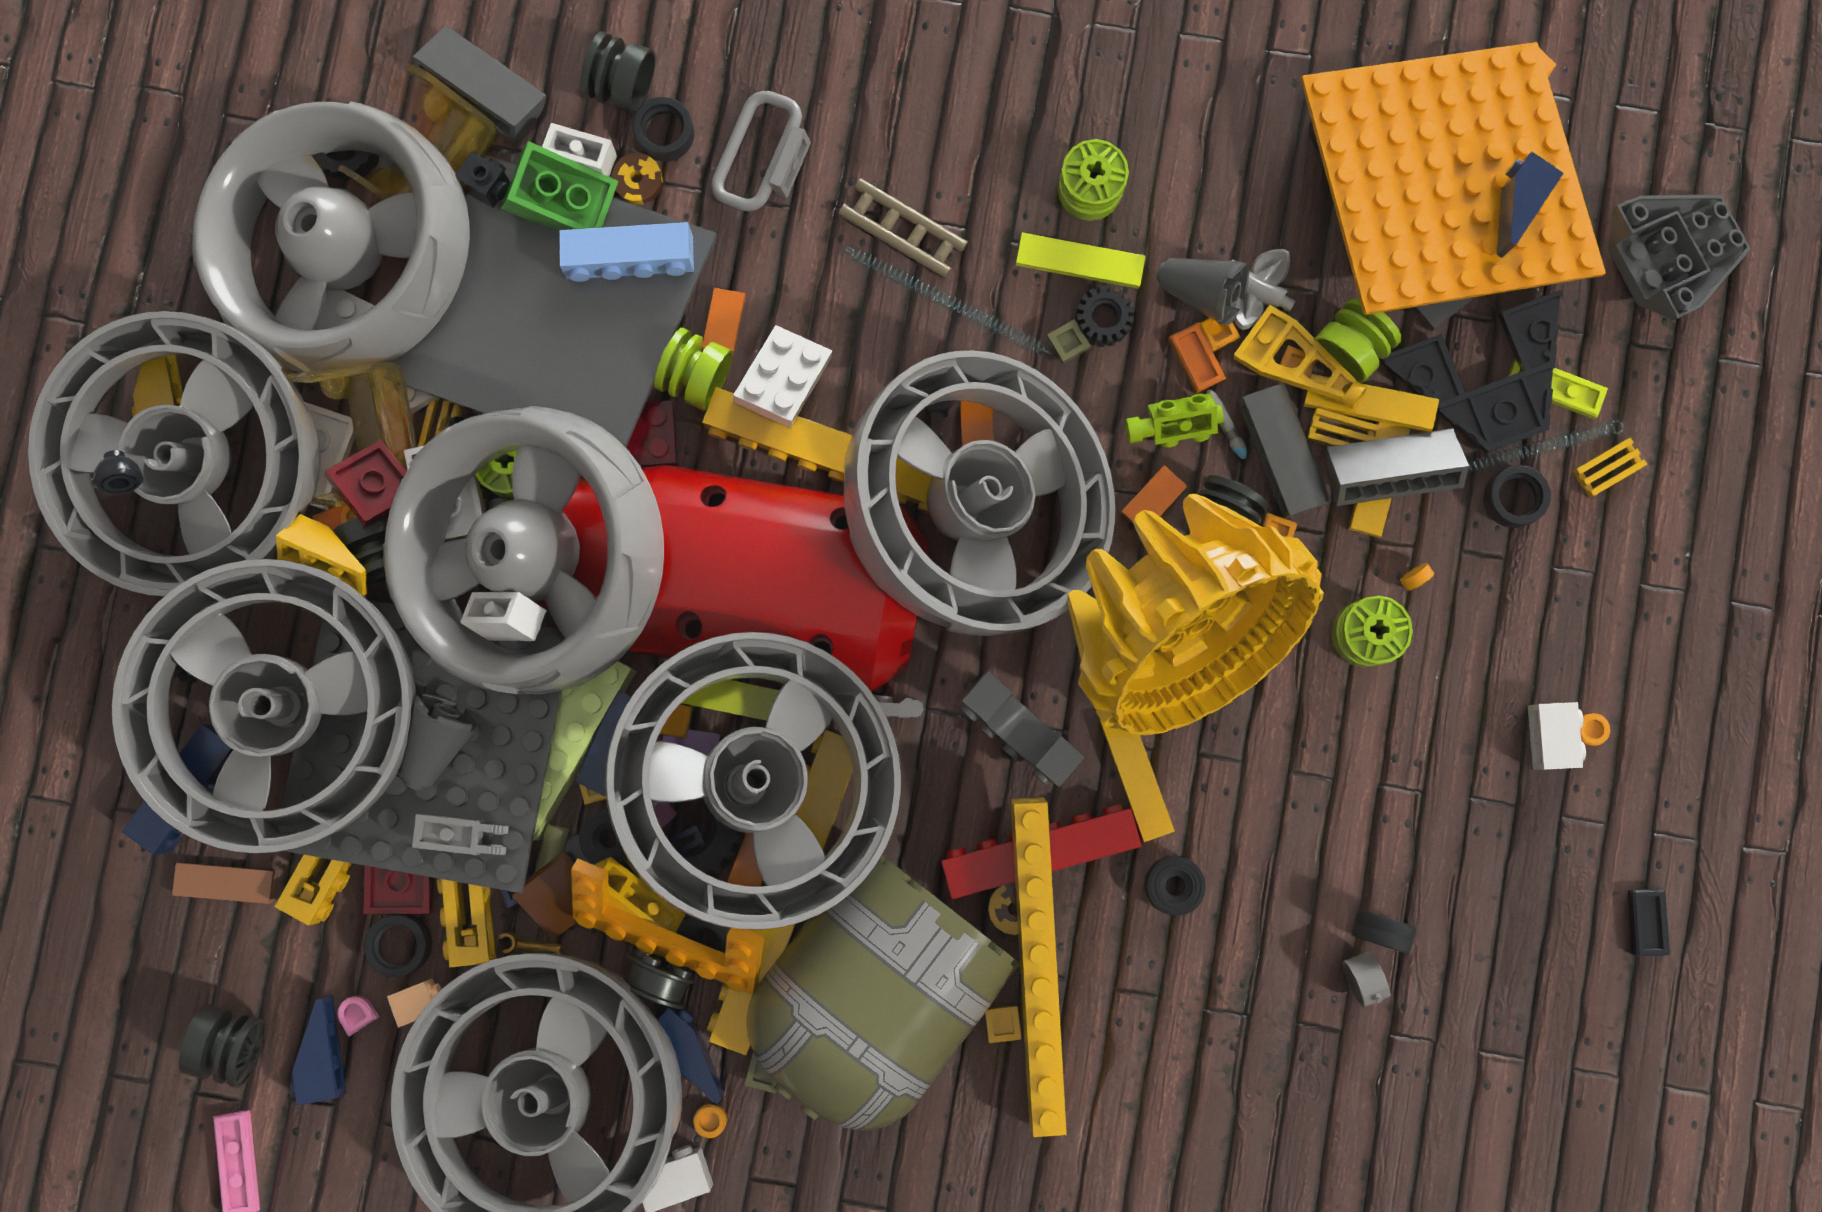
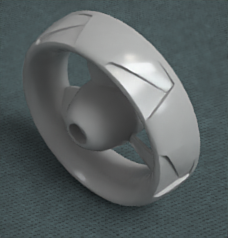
M352 101L349 104L337 102L299 104L282 110H275L247 127L232 141V144L213 167L201 192L192 225L193 263L205 291L219 310L224 323L243 332L262 345L284 365L283 368L316 377H341L368 372L399 358L418 344L434 328L450 306L464 274L470 241L469 216L465 196L454 170L442 153L421 133L404 121L378 108ZM354 150L383 156L396 163L404 172L411 186L412 193L395 195L370 207L346 190L329 187L321 167L312 155L320 152L328 154L337 151ZM267 198L280 208L275 223L277 242L288 264L295 272L301 275L300 279L283 300L276 317L259 295L251 267L252 235L259 213ZM383 255L409 258L393 288L373 308L342 325L314 330L322 311L326 289L339 291L361 285L374 275L382 263Z
M170 311L146 312L112 321L93 331L69 350L48 377L38 397L32 415L28 444L29 472L38 506L51 531L68 553L89 571L113 585L129 591L155 596H166L170 591L191 577L224 564L244 560H273L277 556L276 535L291 525L300 514H305L309 502L312 501L316 494L320 472V444L315 424L301 394L282 370L284 365L281 361L255 340L227 324L202 316ZM184 354L204 359L191 374L185 386L180 406H152L136 414L128 423L109 415L97 413L101 402L110 389L136 366L150 359L166 355ZM254 406L259 416L266 442V470L259 496L246 519L232 532L225 515L211 494L225 481L232 465L231 446L223 431L240 421ZM112 450L122 451L125 453V457L132 459L139 466L144 480L134 490L138 495L155 503L178 504L181 532L189 555L172 556L148 550L128 538L111 521L96 496L90 473H94L98 463L104 459L103 455L106 452Z
M974 350L953 351L924 359L893 379L875 397L860 418L852 434L845 455L844 506L850 530L849 538L859 560L875 584L904 608L925 620L946 627V630L950 632L975 636L1001 635L1028 630L1057 618L1069 610L1067 603L1068 593L1072 590H1081L1087 593L1092 587L1086 569V557L1092 550L1102 549L1109 553L1114 532L1115 496L1111 471L1101 443L1085 415L1060 387L1039 371L1007 356ZM952 400L968 401L992 408L1005 415L1021 427L1030 438L1016 452L995 441L977 440L951 453L941 439L915 416L923 408L937 402ZM897 457L911 467L933 476L927 492L929 516L935 527L944 536L958 542L952 557L950 575L937 566L923 552L906 525L896 491L895 471ZM1058 490L1061 517L1055 551L1047 567L1036 580L1026 587L1015 589L1016 566L1007 537L1019 531L1027 523L1032 514L1036 496L1050 494Z
M537 406L495 411L470 417L444 429L418 452L409 464L410 467L396 491L389 511L385 542L383 544V562L391 600L394 602L405 627L433 661L451 675L474 686L510 694H547L564 691L596 678L614 665L634 644L651 615L659 593L664 563V535L657 501L648 479L631 453L613 435L592 421L570 412ZM518 450L512 476L514 500L502 502L482 514L471 526L466 539L445 543L447 525L452 509L466 484L481 468L492 460ZM581 475L589 484L598 501L607 535L606 570L597 598L583 584L572 577L578 565L580 546L575 528L562 512L573 496ZM481 583L491 592H519L531 601L545 600L556 625L566 640L551 649L534 654L508 650L492 641H488L461 624L463 613L454 598L470 591Z
M272 559L244 560L224 564L191 577L170 591L146 614L130 638L118 666L113 688L112 724L120 759L129 779L151 809L168 824L199 842L217 848L247 853L278 852L317 842L342 830L365 813L384 794L402 765L407 747L411 707L416 697V689L409 658L398 634L382 613L357 590L328 572L304 564ZM281 602L295 604L316 613L328 621L347 640L353 651L331 656L314 665L309 670L299 662L287 657L268 654L252 655L239 629L224 614L258 603ZM178 665L193 677L213 686L209 700L210 719L221 740L233 749L218 775L213 793L207 790L188 770L180 757L172 736L169 720V699L173 677ZM367 712L365 729L359 747L345 770L334 782L317 795L302 803L279 810H264L270 790L271 756L290 753L306 743L317 729L322 714L354 715Z
M758 632L733 633L696 643L678 652L651 673L635 691L622 712L609 745L605 770L606 804L611 825L627 859L645 884L668 904L689 916L717 926L736 929L783 927L817 916L835 906L851 894L875 867L888 844L898 814L901 794L899 754L893 732L880 704L860 678L841 661L820 648L788 636ZM737 678H762L784 684L774 700L765 728L748 727L735 731L721 740L710 751L708 756L683 745L656 741L671 713L684 700L707 686ZM831 720H833L842 734L850 754L854 775V794L852 807L844 830L835 845L824 856L818 840L795 812L803 802L808 784L807 768L800 752L811 745L824 732ZM747 775L754 778L756 782L755 788H752L747 783ZM703 797L707 808L719 822L739 832L753 833L755 859L766 886L750 887L730 884L706 875L692 866L673 848L664 835L653 810L652 801L671 803Z
M556 953L518 954L491 960L470 969L441 989L426 1005L407 1034L398 1057L391 1092V1117L396 1148L402 1166L419 1197L432 1212H633L645 1200L664 1168L673 1135L681 1119V1074L676 1052L669 1036L650 1009L636 994L630 991L631 987L622 977L594 962ZM541 995L552 997L540 1021L536 1047L505 1058L493 1069L489 1077L464 1071L449 1072L453 1056L464 1034L490 1008L517 996ZM607 1032L612 1036L625 1059L633 1091V1117L630 1133L622 1155L611 1172H609L597 1152L578 1134L588 1118L591 1106L590 1082L580 1065L598 1048ZM487 1127L496 1142L512 1153L523 1156H539L548 1153L556 1182L568 1203L536 1206L510 1199L498 1193L483 1182L468 1166L454 1138L466 1136Z

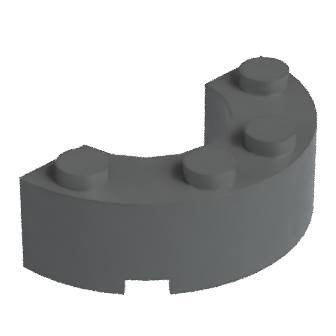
M986 671L961 700L963 705L960 710L972 721L975 722L976 719L981 721L982 723L978 728L990 739L993 740L997 736L1005 743L1002 749L1015 761L1021 757L1035 769L1032 774L1047 786L1052 782L1060 787L1085 757L1061 735L1057 734L1032 714L1012 694L1013 692L989 671Z

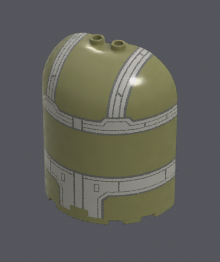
M881 855L875 867L851 894L830 909L807 920L760 981L751 997L747 1012L749 1042L762 1067L777 1082L774 1086L775 1090L788 1100L793 1096L802 1104L800 1108L814 1120L820 1116L835 1125L852 1130L864 1131L883 1128L897 1122L913 1109L1021 964Z

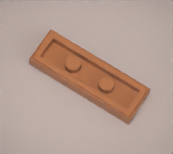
M177 862L172 895L271 904L274 899L277 871Z

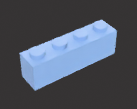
M688 222L560 230V267L567 279L576 282H584L589 280V278L598 277L616 280L621 276L630 275L648 278L653 274L663 273L680 276L685 272H694L693 235Z

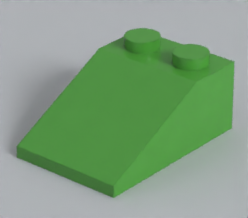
M528 141L520 153L500 209L530 222L559 230L602 228L618 181Z

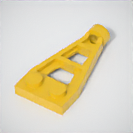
M1272 305L1267 307L1234 353V360L1261 376L1336 399L1351 409L1358 405L1367 390V387L1356 381L1318 341L1314 340V337L1297 320ZM1285 340L1295 341L1305 352V358L1298 367L1289 368L1277 364L1273 359ZM1313 360H1319L1332 371V375L1326 383H1319L1305 376L1304 373ZM1348 385L1350 388L1344 393L1343 388Z

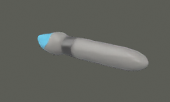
M1207 390L1206 394L1211 393L1216 405L1220 404L1222 407L1224 422L1219 425L1228 441H1230L1231 449L1241 459H1245L1247 455L1245 442L1239 437L1219 396L1213 390Z

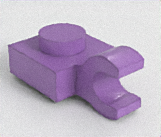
M688 729L687 739L663 735V741L683 745L708 756L710 751L720 742L721 734Z

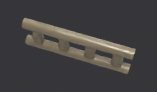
M860 178L855 189L863 194L853 209L844 204L838 215L946 279L952 268L944 263L953 248L963 252L968 241ZM873 200L889 209L880 225L864 216ZM899 216L916 225L907 240L891 232ZM926 232L943 241L934 256L917 247Z

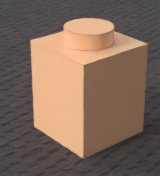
M433 978L387 996L398 1028L416 1021L426 1005L442 989L438 983L435 984Z

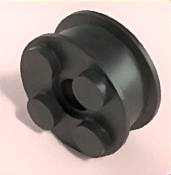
M636 948L635 953L628 952L626 957L629 959L622 978L631 987L630 991L657 1003L683 1009L684 1004L681 1002L685 989L688 984H693L695 981L690 977L691 972L684 969V966L672 965L667 960L663 964L660 960L654 958V954L644 953Z

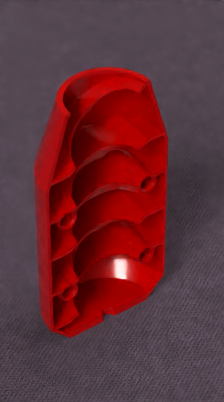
M672 465L641 467L655 495L661 516L664 535V563L655 605L644 629L634 644L628 649L629 651L670 659L678 652L714 637L747 632L772 633L795 638L815 647L821 643L828 644L831 647V655L852 670L868 687L871 693L908 668L917 615L904 608L875 584L854 550L849 538V528L845 530L836 528L837 523L841 519H847L844 495ZM581 475L573 496L562 512L575 528L580 546L578 565L572 577L583 584L597 598L606 570L607 535L598 501L589 484ZM718 497L726 498L721 505L711 507L714 499ZM899 505L910 533L928 556L929 540L905 506ZM545 600L533 601L549 611ZM694 622H702V630L699 636L691 638L688 634L689 626Z

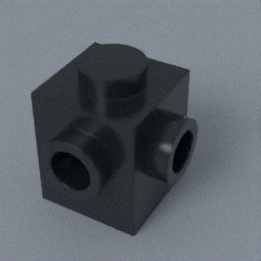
M471 152L455 174L464 192L492 208L496 206L498 201L504 199L510 183L505 173L506 168L500 162L493 158L486 160L474 152Z

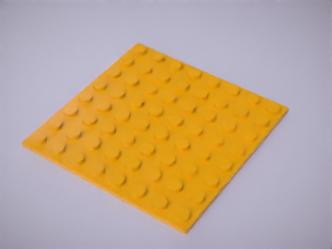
M1537 42L1303 75L1300 78L1364 315L1599 277L1606 274ZM1533 151L1564 174L1516 246L1501 258L1497 255L1501 192L1509 179L1505 173L1517 158L1522 161Z

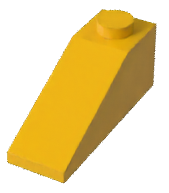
M176 355L156 357L141 364L133 392L135 405L132 406L133 417L139 412L156 405L180 406L183 390Z
M300 514L291 525L276 535L277 560L304 564L328 572L340 578L361 595H366L365 568L329 526Z
M612 857L594 864L608 871V900L610 906L676 933L686 915L685 913L664 901L641 879Z

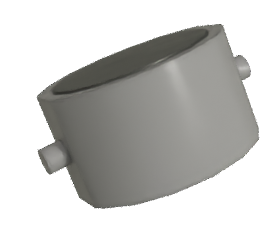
M1368 951L1342 962L1349 987L1362 1008L1380 1003L1391 997L1385 974L1372 952Z

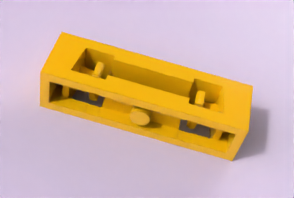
M303 855L278 899L275 908L308 926L318 924L320 921L324 922L333 909L334 905L331 901L336 892H341L349 881L350 875L347 873L353 863L331 860L319 884L314 881L308 883L311 876H317L326 858Z
M437 878L438 892L443 894L444 907L440 909V921L442 927H446L447 940L443 943V954L445 960H449V968L483 964L497 959L490 888L468 884L472 925H477V927L463 930L462 925L466 924L462 883Z

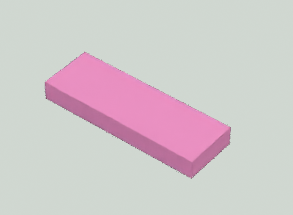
M250 1110L217 1114L213 1116L222 1212H258L260 1210Z

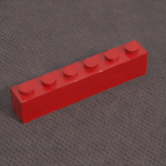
M1120 803L1102 808L1104 814L1091 818L1090 812L1071 817L1072 823L1060 826L1059 821L1049 823L1051 871L1142 847L1131 808L1122 809ZM1009 834V841L997 844L996 838L977 843L978 849L966 852L965 847L946 852L947 858L941 859L952 899L1015 882L1012 834Z

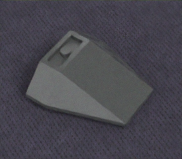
M1721 194L1638 196L1613 208L1608 251L1637 305L1672 320H1676L1701 308L1751 250Z

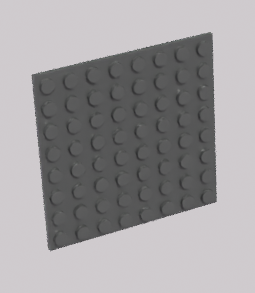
M485 155L484 158L486 160L493 158L500 162L506 168L505 173L508 179L511 180L516 167L515 164ZM467 194L465 200L469 216L470 241L467 262L458 290L450 306L434 328L412 349L399 358L390 361L383 378L482 414L530 406L547 407L570 412L599 425L626 448L653 387L660 357L677 331L717 238V233L689 224L693 235L694 272H685L680 276H672L667 273L653 274L648 278L630 275L621 276L616 280L598 277L589 278V280L584 282H576L567 279L560 267L559 229L530 222L500 209L503 200L498 201L496 206L492 208ZM612 198L602 228L683 223V221Z
M368 600L390 622L407 652L413 671L416 696L418 695L421 699L422 694H431L457 703L455 709L463 714L466 708L478 717L479 724L432 787L423 788L421 791L407 787L404 784V779L400 776V767L396 777L384 794L354 822L317 842L283 851L523 893L562 691L547 694H510L491 691L465 682L440 668L415 641L405 627L395 604ZM322 619L312 667L336 654L353 651L341 633L325 619ZM541 626L535 641L492 642L508 650L534 654L551 649L566 640V638L559 629ZM367 712L354 715H321L318 727L310 739L294 750L281 809L297 805L317 795L334 782L345 770L359 747L365 729ZM416 814L482 820L488 824L509 826L508 834L495 835L483 832L482 844H500L506 847V855L485 853L471 855L412 848Z

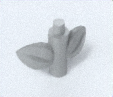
M1285 249L1270 250L1256 257L1249 274L1246 296L1244 299L1239 298L1235 305V308L1240 310L1233 321L1240 329L1245 330L1253 327L1265 312V305H1272L1275 308L1279 306L1290 312L1296 301L1286 296L1287 290L1279 286L1285 280L1289 271V251Z

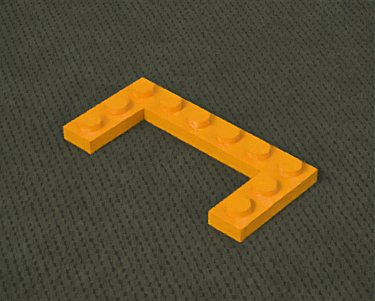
M577 858L571 868L573 919L578 924L588 929L595 928L603 931L613 940H624L636 945L644 953H655L662 956L672 965L678 967L685 966L695 970L705 979L721 981L736 992H747L753 995L759 980L764 936L748 929L730 928L727 934L725 954L610 906L608 900V871Z

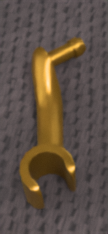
M514 932L503 933L497 938L509 937L512 940V946L503 950V953L521 949L539 953L555 952L556 954H562L561 949L563 946L560 944L519 939Z

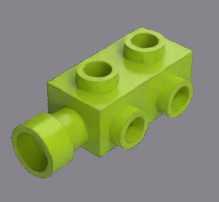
M1211 393L1195 394L1187 398L1163 400L1159 403L1148 405L1149 418L1139 419L1138 416L1127 418L1124 424L1129 444L1142 442L1143 438L1152 437L1155 445L1160 444L1163 447L1169 448L1176 446L1179 440L1190 438L1197 442L1207 440L1211 434L1218 433V424L1224 422V415L1221 405H1216Z

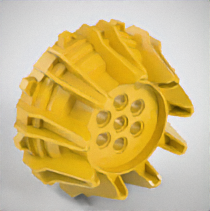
M1189 494L1183 500V510L1190 530L1189 535L1184 536L1153 511L1143 510L1135 515L1133 524L1148 555L1143 557L1129 570L1102 549L1092 550L1086 557V569L1096 599L1081 590H1072L1067 594V603L1081 659V674L1078 685L1097 710L1096 713L1106 728L1122 729V731L1143 736L1178 729L1221 709L1267 676L1304 636L1312 623L1313 617L1317 613L1319 603L1324 595L1320 588L1322 574L1317 569L1318 561L1299 538L1283 537L1274 527H1262L1226 506L1218 505L1204 496Z

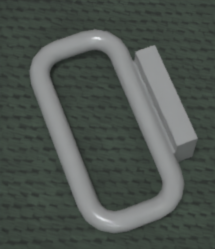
M764 90L754 93L747 99L712 178V193L719 202L741 211L750 212L758 210L765 205L772 190H774L776 195L788 198L811 144L806 131L799 128L802 113L796 101L787 96ZM765 103L785 109L789 112V120L757 194L753 198L746 199L726 192L723 186L756 108Z

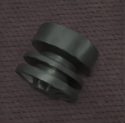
M600 31L590 43L584 58L580 76V92L582 96L596 98L601 103H605L611 97L613 107L636 114L639 107L644 104L653 80L656 65L654 50L636 43H630L625 48L622 38H612L611 34Z
M1217 475L1207 476L1203 483L1206 489H1202L1198 493V495L1204 496L1218 505L1226 506L1256 524H1260L1262 520L1259 514L1265 513L1269 506L1267 500L1246 485ZM1185 520L1183 526L1190 533L1187 520Z
M389 513L365 527L358 518H354L332 530L365 568L366 586L386 582L383 544L385 542Z
M212 1005L203 1006L195 1014L184 1036L178 1062L180 1072L201 1079L209 1078L213 1074V1080L216 1083L223 1084L226 1082L234 1088L242 1087L250 1078L260 1057L266 1033L265 1021L257 1017L249 1018L246 1014L242 1013L233 1018L232 1013L227 1009Z

